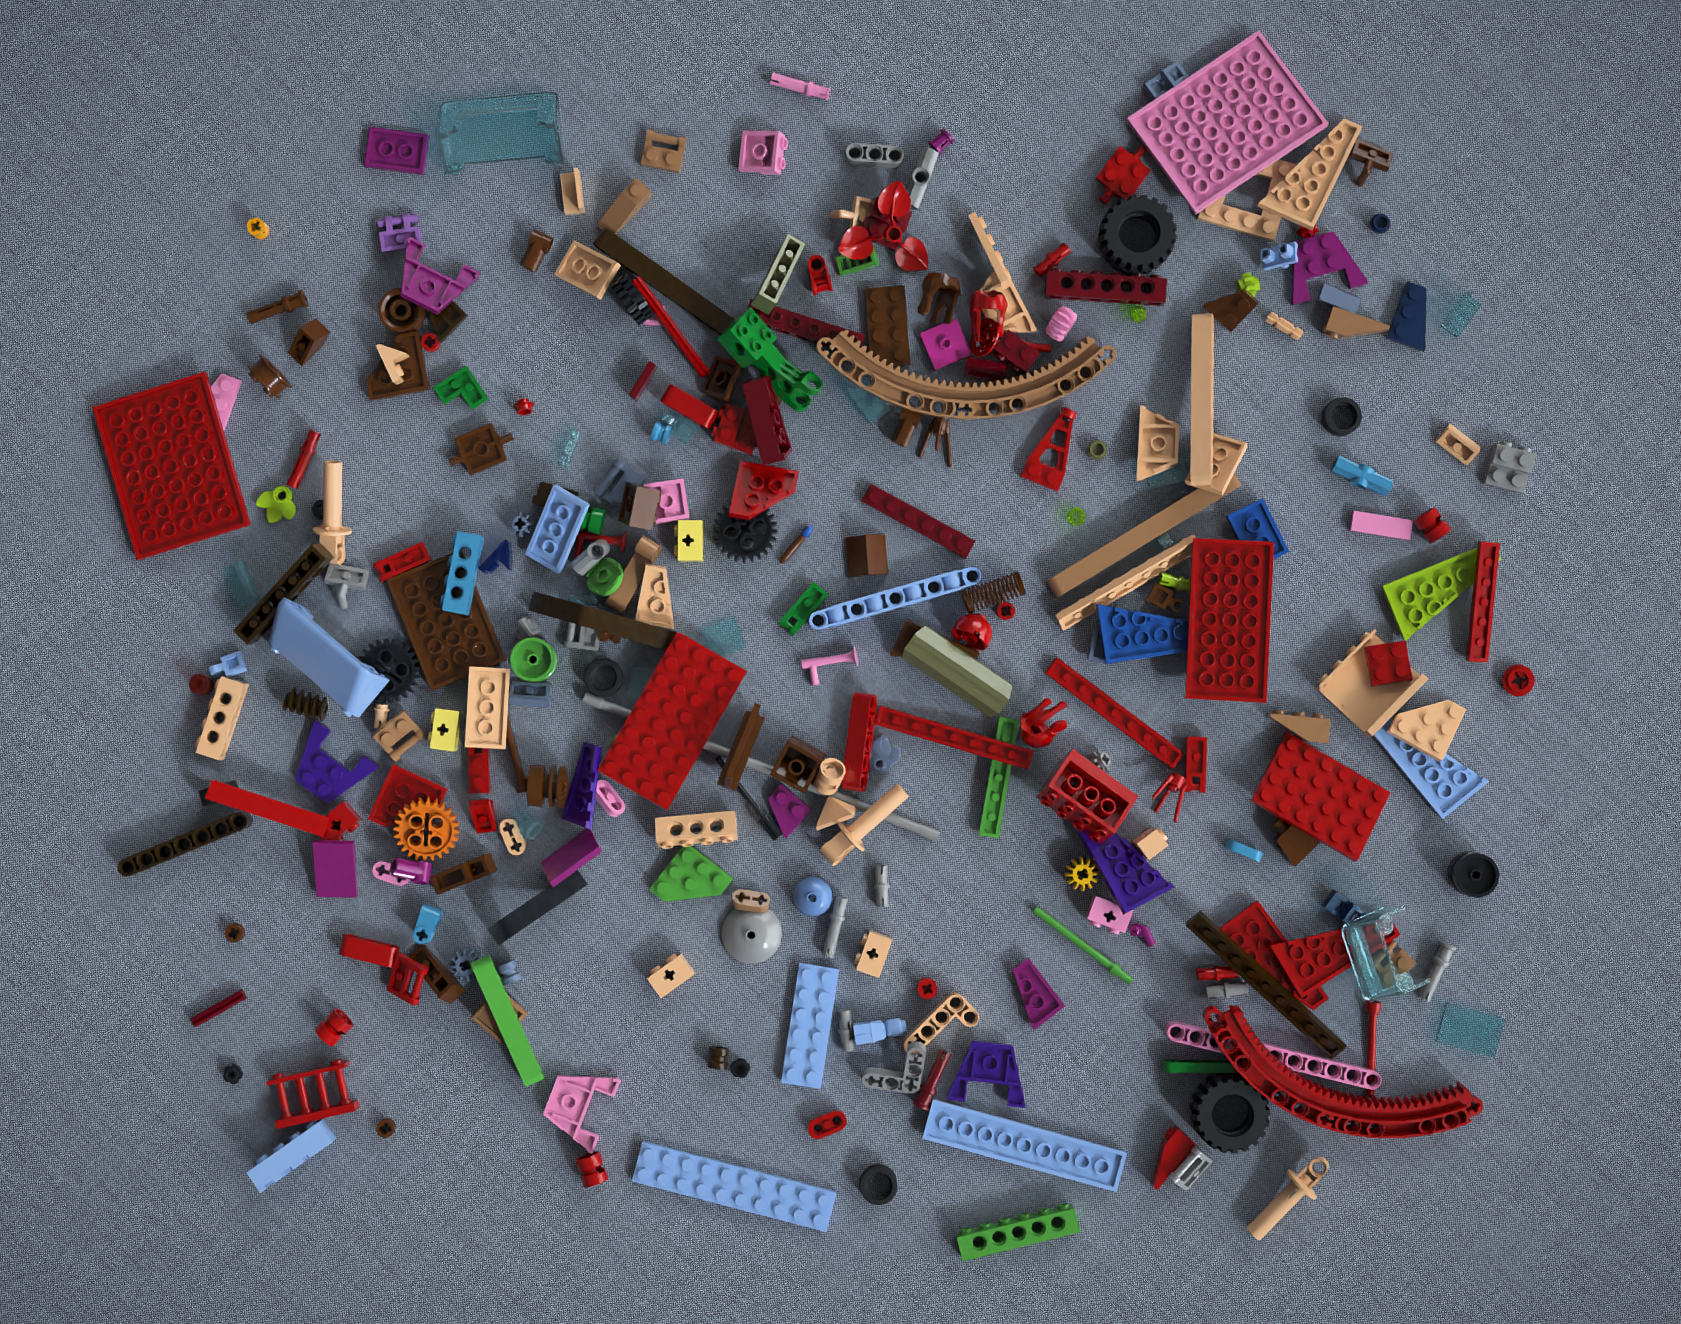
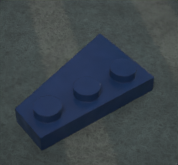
M1406 282L1386 339L1422 352L1425 351L1427 288Z

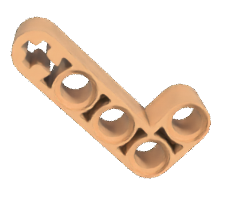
M951 992L904 1038V1050L907 1053L908 1042L917 1040L916 1033L924 1040L922 1043L926 1046L955 1016L965 1026H975L979 1020L976 1009L960 993ZM953 997H958L961 1002L959 1006L952 1007L950 1000ZM940 1011L945 1012L947 1015L943 1021H938L935 1018L936 1014ZM973 1012L975 1014L974 1019L966 1021L964 1019L965 1013ZM924 1026H930L932 1032L929 1035H924L921 1033V1029ZM915 1050L914 1055L918 1054L919 1050Z

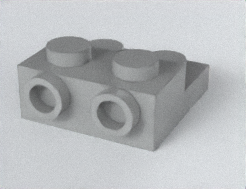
M1501 441L1500 444L1493 445L1483 484L1523 494L1528 476L1532 473L1536 454L1531 453L1532 449L1528 447L1512 448V444L1509 442Z

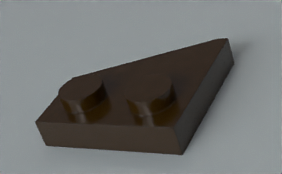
M454 301L438 315L429 311L437 338L441 343L468 317Z

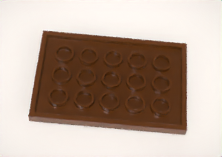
M461 551L460 555L463 559H465L464 554ZM453 553L387 579L431 691L468 677L469 666L490 668L507 661L476 584L469 616L442 610L443 606H440L442 594H445L446 591L444 579L446 574L449 575L448 559ZM460 568L457 571V577L461 579L466 575L464 568ZM460 587L453 590L455 598H459L462 595Z

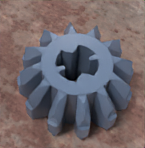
M464 947L462 952L457 950L455 952L457 957H451L450 959L455 963L449 966L450 969L456 968L452 975L460 974L459 981H462L464 977H466L467 982H470L472 977L477 979L472 967L466 969L464 968L465 965H463V962L467 960L471 963L481 957V953H478L476 956L474 955V948L470 952H468L467 947Z

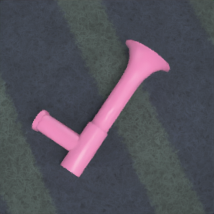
M855 646L850 652L845 654L801 660L802 668H809L811 685L820 684L817 674V667L839 662H853L858 666Z

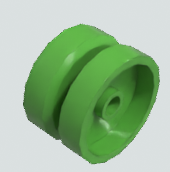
M533 637L525 638L516 644L512 649L510 661L514 673L521 679L539 682L551 677L555 672L558 657L554 647L549 642ZM533 656L537 658L536 663H531Z

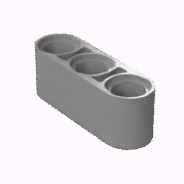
M851 143L846 148V161L853 166L898 168L903 162V151L900 147L894 145ZM851 151H858L860 156L852 158L849 153ZM877 152L880 157L874 160L869 157V154ZM896 153L900 158L897 161H892L889 155Z

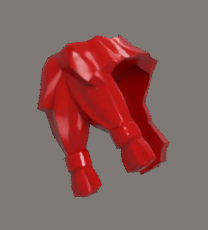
M975 290L968 303L970 305L971 335L975 336L974 340L976 342H980L981 309H996L999 337H1003L1004 315L1007 310V301L1004 294L996 290Z
M1046 698L1028 713L1023 712L1018 729L1023 741L1033 748H1042L1050 745L1054 741V736L1066 729L1067 722L1059 720L1054 722L1049 728H1047L1044 722L1067 707L1066 702L1060 701L1052 708L1044 710L1052 703L1049 698Z

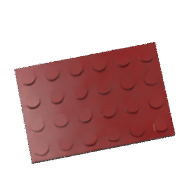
M1286 732L1250 801L1356 862L1391 792Z

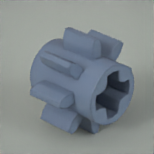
M519 512V516H511L513 521L508 525L514 528L511 532L512 534L519 532L520 537H523L525 532L531 534L529 528L534 526V524L528 521L531 517L530 515L524 518L523 513ZM520 520L526 523L525 526H522V529L517 526L521 522Z

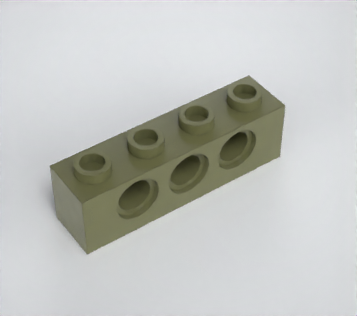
M787 234L780 244L751 303L753 307L769 315L777 304L805 246L804 242Z

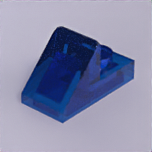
M505 539L478 567L484 574H492L499 567V562L512 571V543L509 540Z

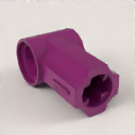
M394 858L390 866V872L392 876L409 879L412 883L428 885L432 864L423 861L413 862Z

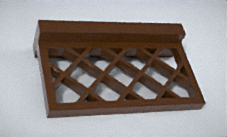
M755 703L752 712L746 710L717 785L736 792L765 717L758 715L761 705Z

